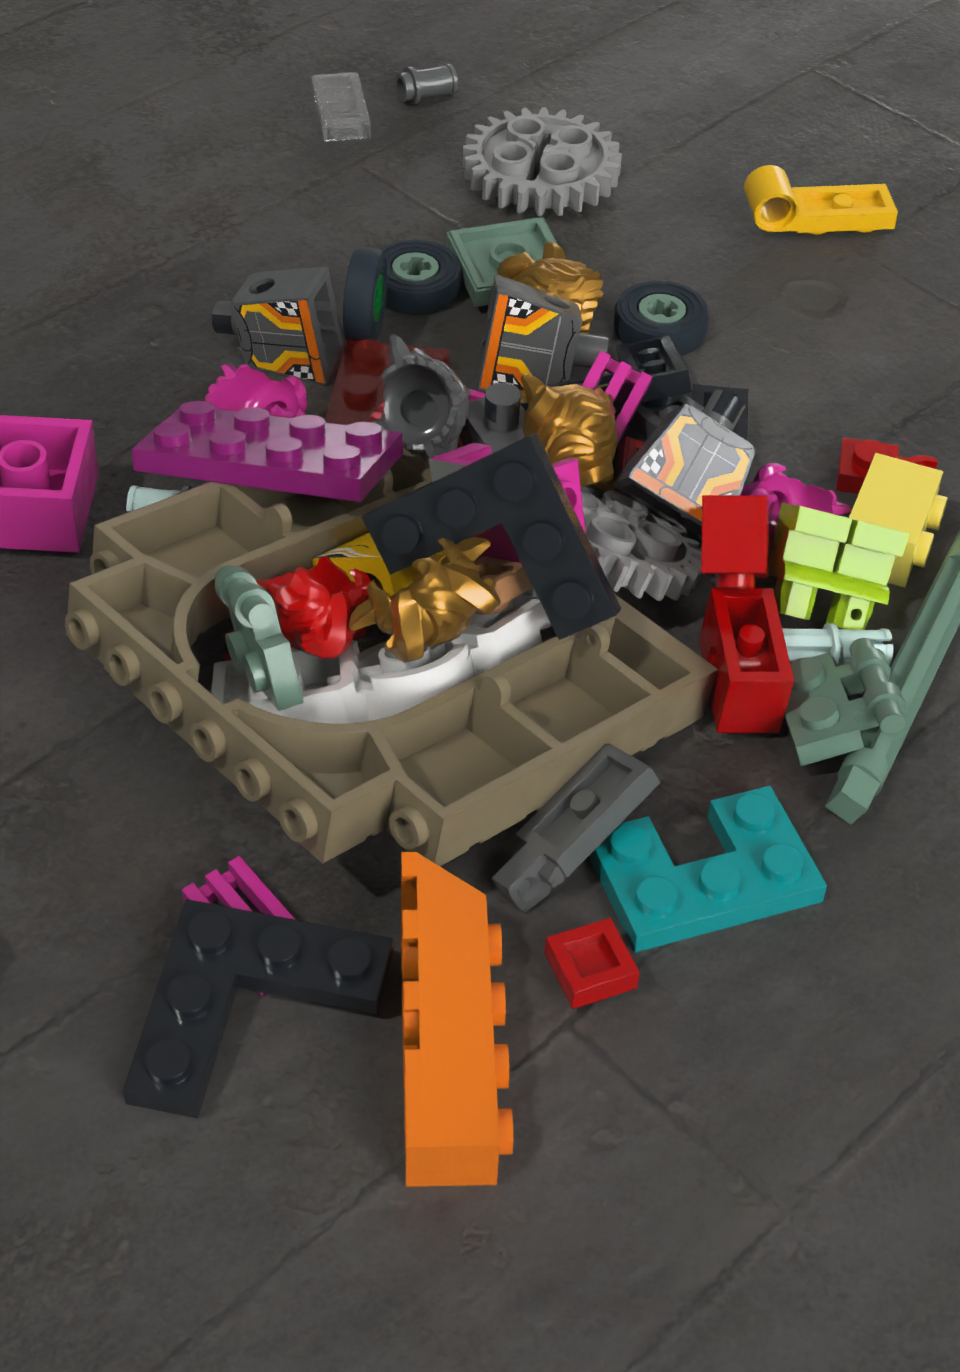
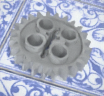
M542 107L539 114H532L527 108H522L521 116H515L509 111H503L502 121L491 116L487 117V126L476 124L474 126V134H467L466 145H463L464 178L471 180L472 191L483 190V200L498 197L499 208H504L512 203L517 205V213L521 214L530 207L535 208L537 216H542L545 209L552 208L558 216H562L564 207L569 206L577 212H582L583 202L597 206L599 196L609 197L611 195V187L618 186L622 153H619V142L611 141L612 133L610 131L599 132V122L585 125L584 115H578L569 119L566 118V110L563 109L556 115H549L546 107Z
M592 484L581 487L586 536L612 590L618 592L620 587H625L637 598H641L645 591L657 601H662L664 595L675 601L679 599L681 594L688 597L702 574V552L697 550L700 545L699 542L686 538L687 531L670 525L671 522L655 514L650 508L625 493L613 490L603 492Z

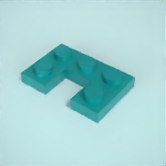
M771 786L710 800L707 818L726 852L725 854L674 867L649 816L621 823L588 856L634 953L823 902L827 884Z

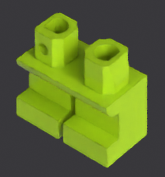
M781 503L768 575L777 577L774 596L778 613L810 620L817 590L821 588L834 592L826 623H834L842 629L865 630L875 602L888 605L890 591L887 583L895 557H903L910 533L799 505Z

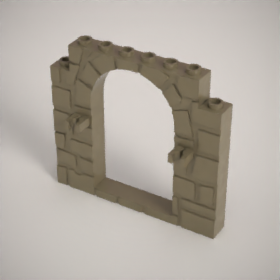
M404 445L403 455L361 502L209 482L94 525L93 552L90 558L91 575L69 583L68 614L65 617L66 635L78 649L84 650L94 660L98 659L117 684L120 686L127 685L133 691V695L151 710L158 721L167 724L194 749L202 760L210 762L211 765L238 788L244 798L251 802L257 801L280 822L284 832L291 840L300 843L322 864L364 842L369 835L375 836L386 830L404 849L410 852H417L438 866H442L467 852L472 845L478 842L481 844L525 819L526 815L534 810L539 811L605 744H611L632 756L639 751L643 752L654 746L663 737L666 739L703 718L718 669L615 594L622 608L616 616L561 640L555 636L408 710L386 718L360 723H317L277 715L257 708L239 698L225 704L221 703L198 683L200 664L190 649L200 633H204L215 624L231 617L230 608L218 598L215 592V574L218 569L225 565L239 566L245 568L255 580L273 579L276 576L281 577L288 571L295 573L299 566L310 569L313 567L312 558L369 532L362 516L432 482L430 465L420 454L409 453L404 448Z

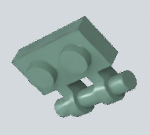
M231 565L219 568L215 574V592L218 598L230 608L229 612L234 632L226 634L225 637L235 669L237 671L245 670L253 692L263 691L278 711L304 703L290 644L281 633L275 604L271 595L257 584L255 578L245 568Z
M859 638L850 645L849 651L852 658L847 664L835 666L830 652L811 658H800L790 663L794 685L784 718L801 766L863 749L864 745L860 731L879 726L883 733L893 735L904 729L906 724L903 716L905 701L898 686L888 680L891 675V668L884 652L875 648L872 640L869 638ZM865 691L863 697L851 701L848 700L847 696Z

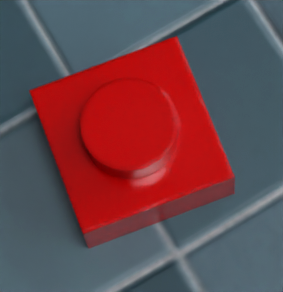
M611 918L546 937L544 955L572 1009L637 989L640 971Z

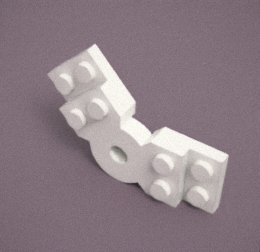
M521 594L510 600L509 606L501 612L491 615L474 614L469 622V627L461 631V635L458 638L436 646H424L423 658L404 663L393 654L386 652V642L375 645L360 653L357 641H351V645L341 656L326 660L291 648L304 703L281 711L275 708L263 691L253 692L245 670L237 671L232 660L214 663L211 694L223 704L239 698L265 711L308 722L346 724L378 720L408 710L541 644L540 630L552 625L539 598Z

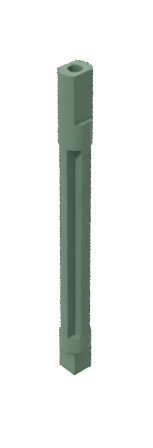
M960 529L890 667L891 675L888 680L898 686L905 701V710L903 712L906 721L905 727L902 731L893 735L883 733L879 726L860 731L864 748L847 753L837 773L838 780L825 804L827 809L850 825L868 810L874 796L880 792L960 624Z

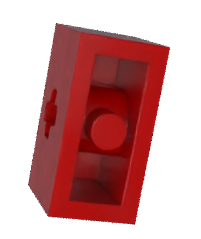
M702 495L701 573L707 578H716L715 587L755 588V578H768L769 501L767 495Z
M711 588L699 636V644L702 658L718 669L710 694L717 733H779L794 685V678L773 588Z

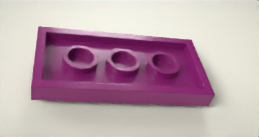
M191 401L182 404L173 414L156 426L153 431L132 448L133 470L361 502L403 455V432L382 430L379 424L373 422H356L350 425L326 423L323 417L317 415H299L293 418L271 416L269 411L262 408H244L232 411L216 409L213 403L207 401Z

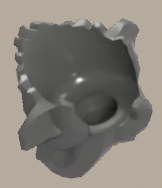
M392 334L389 337L390 366L386 367L381 375L383 385H386L383 392L385 406L381 418L376 421V424H379L382 430L403 432L404 448L411 454H420L429 464V458L458 449L459 435L465 426L471 392L446 363L432 359L424 351L417 348L410 352L399 336Z

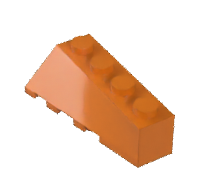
M401 852V982L405 1187L497 1185L499 1155L513 1154L512 1109L498 1108L497 1089H509L508 1044H494L493 1026H505L504 982H491L490 966L502 965L501 923H488L486 894L417 852Z

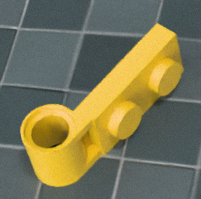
M765 165L755 169L748 175L744 183V192L755 223L760 229L767 232L797 231V233L819 235L835 231L866 233L874 230L895 229L898 211L886 184L791 187L785 171L774 165Z

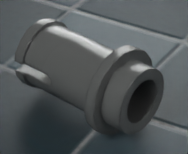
M452 64L422 70H415V68L410 66L405 67L403 73L396 75L395 87L401 102L408 101L411 105H415L422 98L456 93L458 78Z

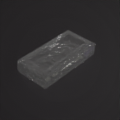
M349 72L312 76V92L323 140L336 141L371 138V122L358 73Z

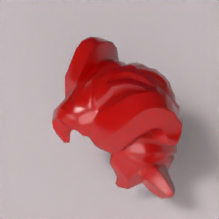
M322 556L319 558L317 565L310 569L299 566L295 573L288 571L281 577L276 576L273 579L256 580V582L271 595L275 604L281 633L289 641L290 646L296 650L326 660L341 656L351 645V641L363 638L369 629V626L355 631H350L349 628L352 612L358 605L369 599L367 586L371 580L367 573L356 568L350 570L351 575L355 579V582H351L344 570L336 566L328 556Z

